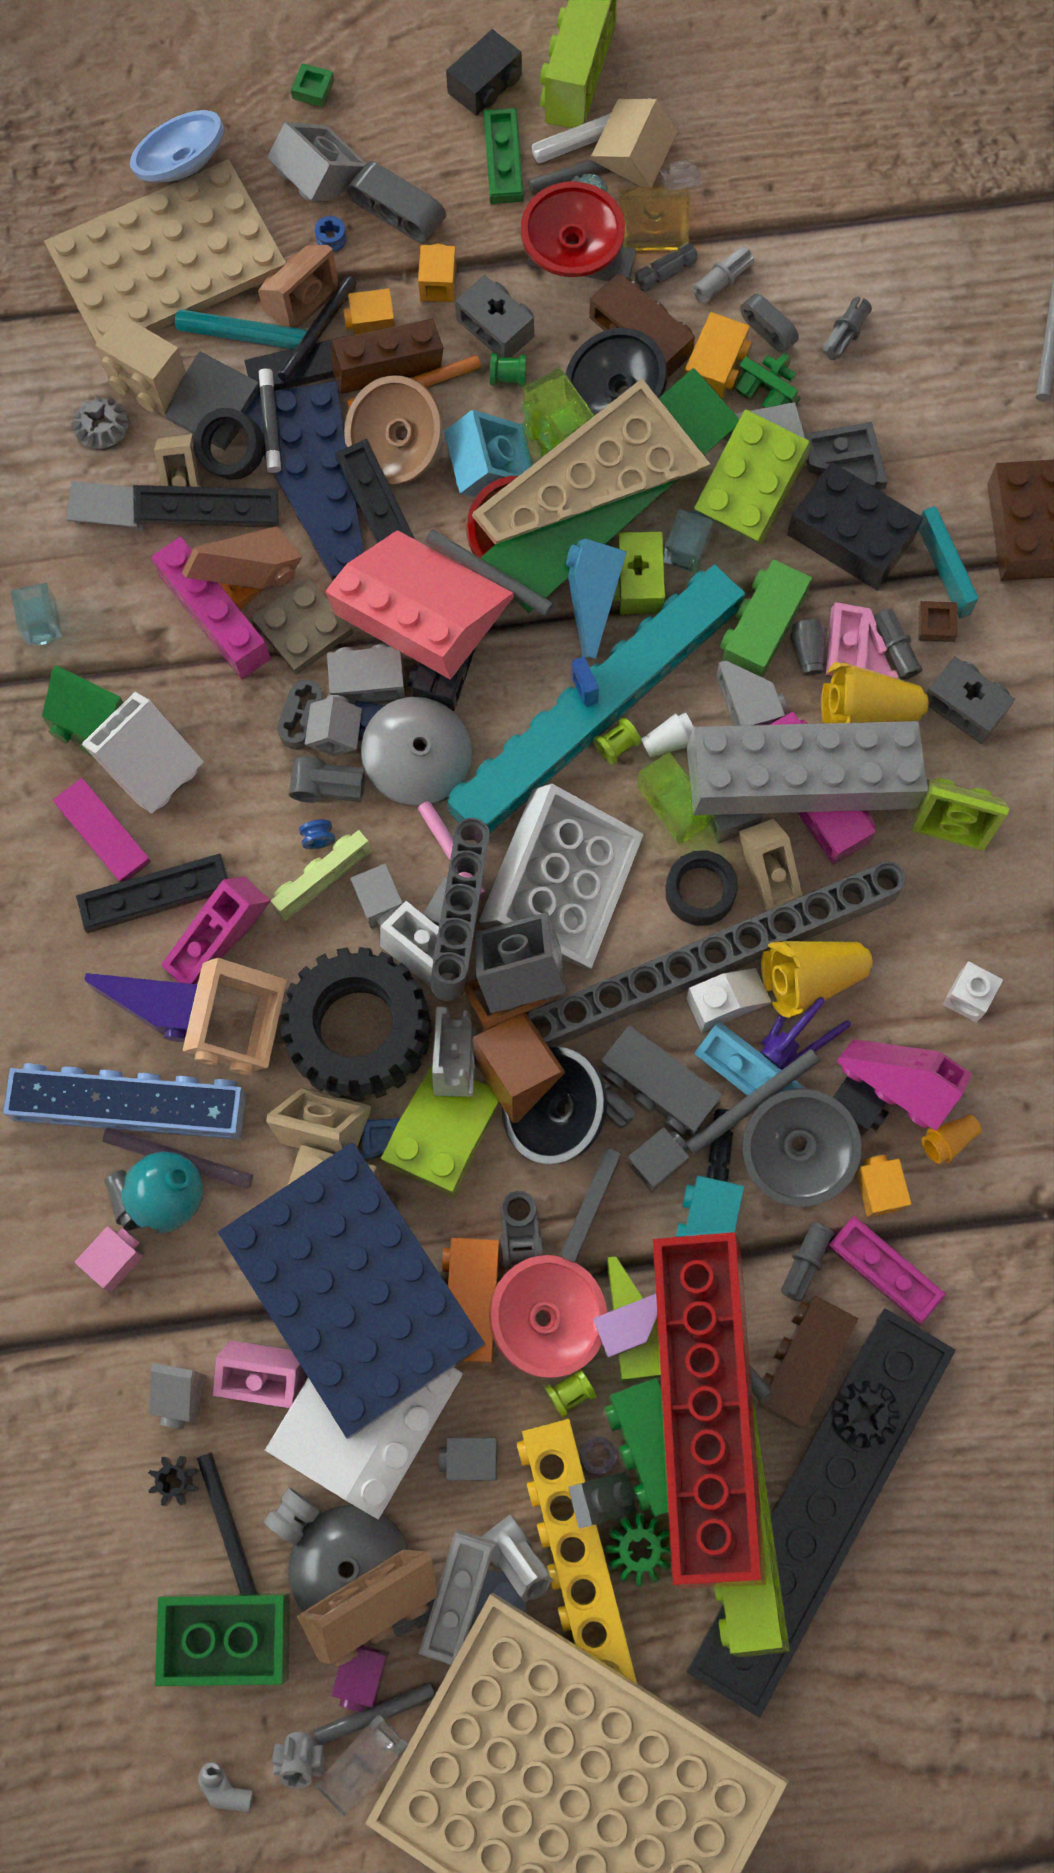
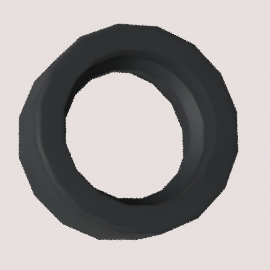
M218 408L206 414L198 423L193 436V450L198 462L207 471L227 480L241 479L252 474L260 465L265 453L264 435L260 426L250 416L232 408ZM226 423L240 425L248 436V447L245 455L238 463L233 465L219 463L211 453L213 435L220 426Z
M708 850L692 851L681 856L671 866L665 885L666 901L671 911L680 920L695 926L711 925L722 920L731 911L738 892L737 875L732 865L721 855ZM694 868H706L720 876L724 892L716 905L707 909H698L689 906L682 899L679 892V883L687 871Z

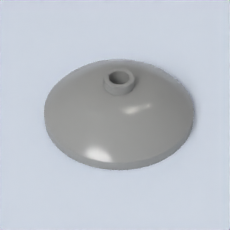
M424 697L398 699L381 708L368 723L362 739L361 758L367 777L381 794L402 805L419 807L426 801L431 804L443 801L449 797L451 791L458 784L464 781L471 764V741L461 719L447 706ZM416 740L423 741L426 749L424 751L415 750L413 742Z

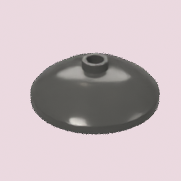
M796 1088L771 1096L754 1111L744 1131L742 1153L751 1179L768 1197L790 1206H814L834 1198L851 1182L861 1158V1137L854 1118L838 1100L818 1090ZM798 1136L803 1137L805 1145L801 1149L792 1148V1140Z
M354 1505L333 1507L320 1513L314 1522L307 1523L303 1529V1537L296 1546L293 1545L290 1553L288 1566L289 1583L294 1599L300 1609L304 1612L401 1550H409L403 1534L384 1514L378 1520ZM344 1561H349L354 1565L355 1571L350 1578L343 1577L340 1573V1566Z

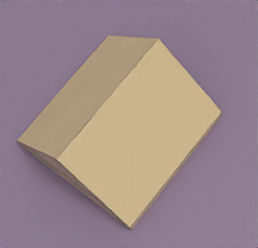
M618 99L590 160L650 191L678 131L657 99Z
M300 1088L267 1114L266 1122L283 1145L295 1148L305 1145L335 1154L351 1142L356 1147L358 1146L370 1115L371 1105Z

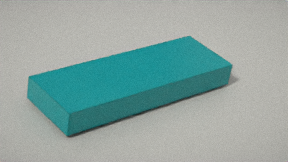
M935 506L924 509L921 514L923 519L919 527L921 537L951 602H957V615L959 619L971 615L979 597L938 509Z

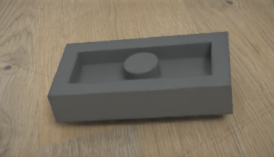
M626 1471L568 1487L579 1529L637 1512L634 1504V1491L628 1481Z

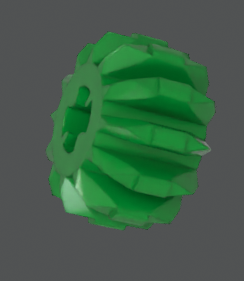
M642 1513L636 1514V1528L633 1529L629 1520L626 1517H622L620 1523L626 1533L621 1535L612 1528L608 1532L612 1538L620 1541L619 1545L609 1544L604 1546L606 1553H619L620 1556L608 1563L609 1568L613 1570L624 1563L626 1567L621 1572L619 1579L622 1582H626L632 1570L636 1571L635 1583L639 1587L643 1586L644 1571L648 1572L650 1579L654 1583L658 1582L659 1576L653 1567L657 1564L666 1571H669L671 1568L667 1561L660 1559L661 1553L671 1555V1546H660L661 1541L670 1537V1531L666 1529L655 1536L653 1532L659 1525V1519L656 1517L652 1518L647 1529H643L644 1516ZM642 1538H645L649 1542L646 1548L651 1549L650 1555L647 1559L640 1556L637 1561L632 1560L629 1555L633 1551L628 1550L629 1543L632 1540L639 1543Z

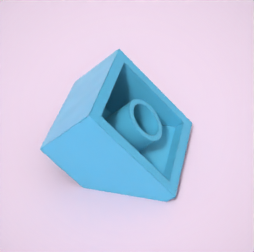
M471 410L444 431L460 494L476 498L480 491L491 482L503 477L520 476L533 465L522 424Z

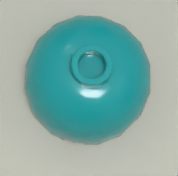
M165 1151L149 1154L130 1168L125 1176L124 1188L121 1190V1199L127 1214L137 1225L143 1228L149 1226L152 1229L159 1230L157 1233H168L181 1228L196 1214L203 1200V1181L199 1170L184 1156Z

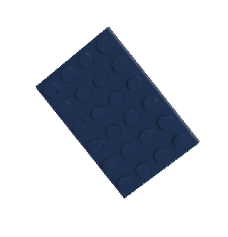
M353 1142L218 1231L221 1239L346 1439H350L486 1345Z

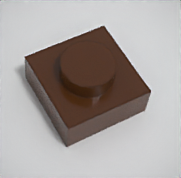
M920 601L918 606V640L955 642L957 638V602Z

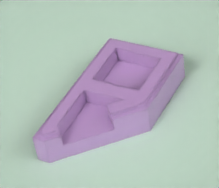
M656 1294L593 1318L608 1358L646 1343L657 1317Z

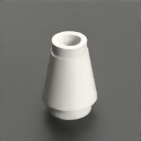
M686 712L679 716L675 713L648 733L647 736L641 738L649 757L652 758L656 755L659 756L687 748V743L694 727Z

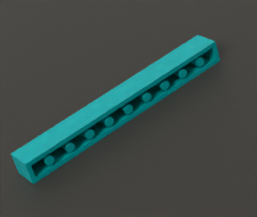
M715 564L706 572L701 570L696 573L689 581L688 588L680 595L675 593L670 596L663 604L662 611L654 618L649 616L639 624L635 631L636 634L627 642L625 640L618 642L611 650L610 657L601 665L596 663L590 667L599 687L598 703L586 707L576 687L570 686L565 689L558 697L557 704L548 712L543 710L538 713L531 721L530 728L521 736L519 734L512 736L504 745V751L494 760L492 758L485 760L478 767L477 775L467 784L461 782L449 794L450 799L447 801L449 814L458 823L467 818L482 820L488 826L490 835L528 801L533 789L547 784L593 742L594 737L600 736L729 621L738 612L744 600L745 592Z

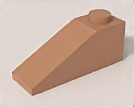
M275 526L194 547L182 573L186 578L265 589L275 585L283 586L290 582L295 576V569L302 556L280 529Z

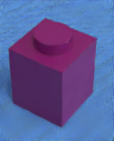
M365 1645L356 1648L358 1655L355 1658L339 1666L331 1695L341 1699L339 1704L341 1707L358 1712H363L365 1706L373 1707L376 1703L389 1652Z

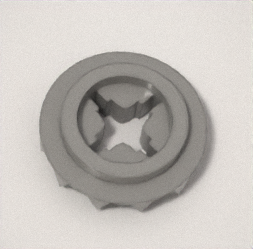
M96 395L95 399L89 402L83 400L79 410H74V420L71 425L75 436L82 444L90 448L104 449L117 444L125 436L128 430L129 419L122 403H117L111 396L108 399H103ZM101 415H104L107 423H99L98 427H95L92 419H99Z

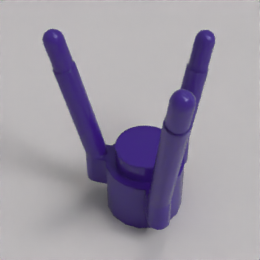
M819 997L788 1034L782 1032L778 1036L787 1017L779 1014L770 1033L761 1042L764 1048L760 1053L783 1070L809 1049L815 1052L849 1028L851 1022L849 1020L844 1021L797 1053L796 1051L800 1045L795 1041V1038L825 1003V999Z

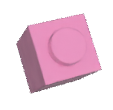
M107 1226L74 1263L103 1289L112 1292L144 1256L135 1249L140 1242L122 1227L116 1232Z

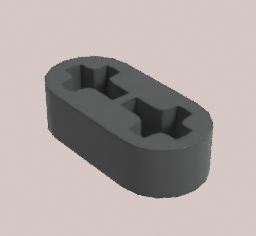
M753 294L741 304L740 311L747 324L777 351L781 353L786 352L799 340L797 329L792 322L761 294Z
M301 680L292 686L278 723L281 741L290 749L298 750L306 746L305 739L310 704L324 699L320 686L312 680ZM307 692H312L313 699L315 700H308L305 709L301 710L302 703L299 696L303 697L307 695ZM301 719L300 727L303 734L296 733L295 737L291 738L287 729H294L297 720Z

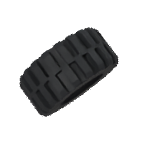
M348 947L337 949L338 956L328 959L325 953L317 957L318 965L311 970L305 966L298 973L301 979L298 984H290L286 992L289 999L287 1003L282 1004L280 1014L283 1019V1025L280 1026L282 1038L286 1044V1050L298 1071L319 1091L326 1090L331 1096L341 1099L344 1096H350L353 1101H365V1096L375 1094L377 1099L387 1095L386 1090L394 1085L399 1089L407 1083L405 1077L410 1072L415 1074L421 1066L420 1059L422 1055L427 1054L429 1047L428 1037L431 1033L428 1005L418 980L413 979L410 970L402 962L396 964L391 955L381 952L379 956L373 955L371 948L359 947L358 953H350ZM353 993H368L381 998L388 1005L392 1013L393 1025L389 1037L378 1049L359 1057L341 1056L329 1049L322 1038L321 1021L325 1012L335 1001Z

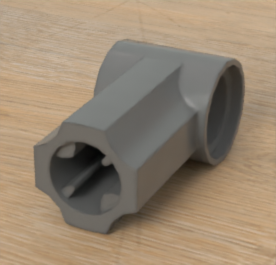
M296 757L293 761L289 796L294 800L307 803L319 802L322 798L361 802L365 786L364 768L327 765L323 760L314 757Z

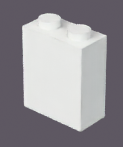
M136 692L82 743L84 748L139 806L151 814L156 809L166 805L171 798V794L182 783L191 780L195 776L197 768L204 763L153 703Z

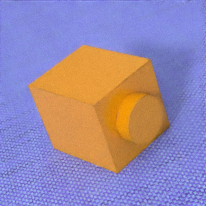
M443 244L420 245L418 274L420 301H455L457 268L455 246Z
M390 288L348 294L350 308L343 309L346 330H353L354 335L395 327Z
M887 1155L865 1159V1166H861L855 1174L866 1217L870 1218L903 1211L911 1206L900 1159L888 1161Z

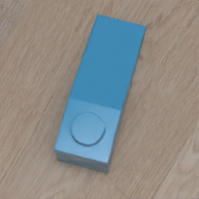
M585 538L578 540L577 546L571 545L566 559V566L570 567L568 579L581 655L588 659H596L627 551Z

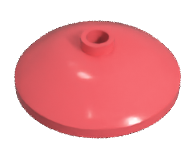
M542 1255L528 1258L518 1263L501 1278L491 1298L489 1323L498 1349L513 1366L532 1376L557 1378L580 1370L597 1354L602 1341L593 1318L606 1314L607 1307L598 1283L586 1269L560 1256ZM538 1312L546 1315L547 1323L545 1326H540L537 1323L536 1315Z

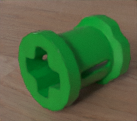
M491 353L490 385L496 386L497 382L518 383L520 387H525L527 355L521 354L520 358L498 357L497 353Z

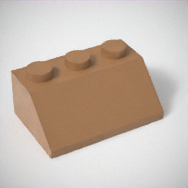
M401 1550L297 1615L319 1662L329 1665L334 1663L336 1667L341 1666L358 1655L356 1648L369 1640L372 1643L379 1642L394 1632L392 1625L405 1617L409 1621L425 1613L429 1609L427 1603L438 1596L432 1559L428 1551Z

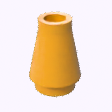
M967 1114L960 1119L941 1124L937 1131L929 1128L926 1133L927 1135L922 1137L921 1143L925 1153L934 1163H950L975 1137L982 1133V1128L973 1115Z

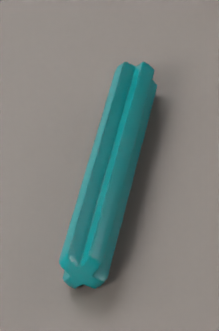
M178 310L175 317L176 329L179 331L290 349L296 348L308 331L306 329L188 310Z

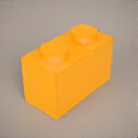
M710 312L685 368L684 375L692 368H695L723 400L727 389L733 391L740 373V370L736 369L739 361H743L745 356L748 357L752 341L747 340L750 325Z

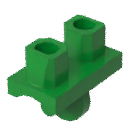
M783 353L777 360L767 355L762 364L771 369L770 372L745 356L740 364L742 373L735 386L736 392L748 400H752L761 386L770 393L763 402L762 408L794 402L797 405L801 399L797 395L798 390L781 379L783 377L792 382L797 375L796 372L788 368L791 362L789 355Z

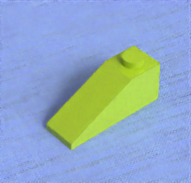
M608 1257L607 1267L612 1309L616 1310L643 1299L617 1257ZM657 1319L653 1324L646 1343L618 1354L621 1381L661 1377Z

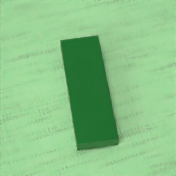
M517 108L483 110L490 204L524 202Z

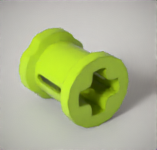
M625 717L620 718L617 721L618 725L605 735H597L593 738V743L599 754L611 765L615 764L617 757L630 747H638L642 744L638 731Z
M582 1369L574 1372V1374L554 1386L548 1384L544 1387L562 1418L567 1417L568 1410L588 1398L592 1400L597 1397Z

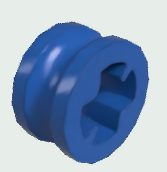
M327 216L321 218L316 223L314 231L317 245H328L333 249V252H337L345 246L347 240L345 226L339 218ZM334 231L335 237L327 238V232Z
M320 819L301 825L299 827L300 835L305 836L302 840L303 848L311 850L320 849L334 843L335 836L329 832L332 829L331 821Z

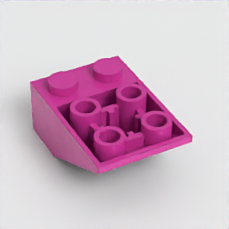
M857 1039L851 1041L837 1060V1063L843 1066V1072L851 1079L858 1082L865 1081L876 1089L875 1093L880 1099L891 1105L898 1104L908 1111V1116L913 1122L924 1128L930 1126L935 1131H937L961 1098L972 1076L971 1072L939 1051Z

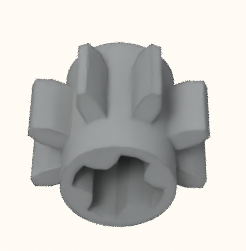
M294 1732L287 1735L284 1745H274L272 1764L274 1765L273 1775H280V1782L289 1788L302 1789L309 1786L312 1781V1775L316 1777L322 1776L324 1765L323 1745H316L315 1738L308 1733Z

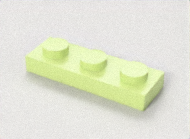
M359 830L352 836L347 834L341 837L334 844L332 852L323 859L319 857L311 861L305 867L302 876L294 882L288 881L276 890L274 893L275 897L271 900V903L284 922L371 853L369 841Z

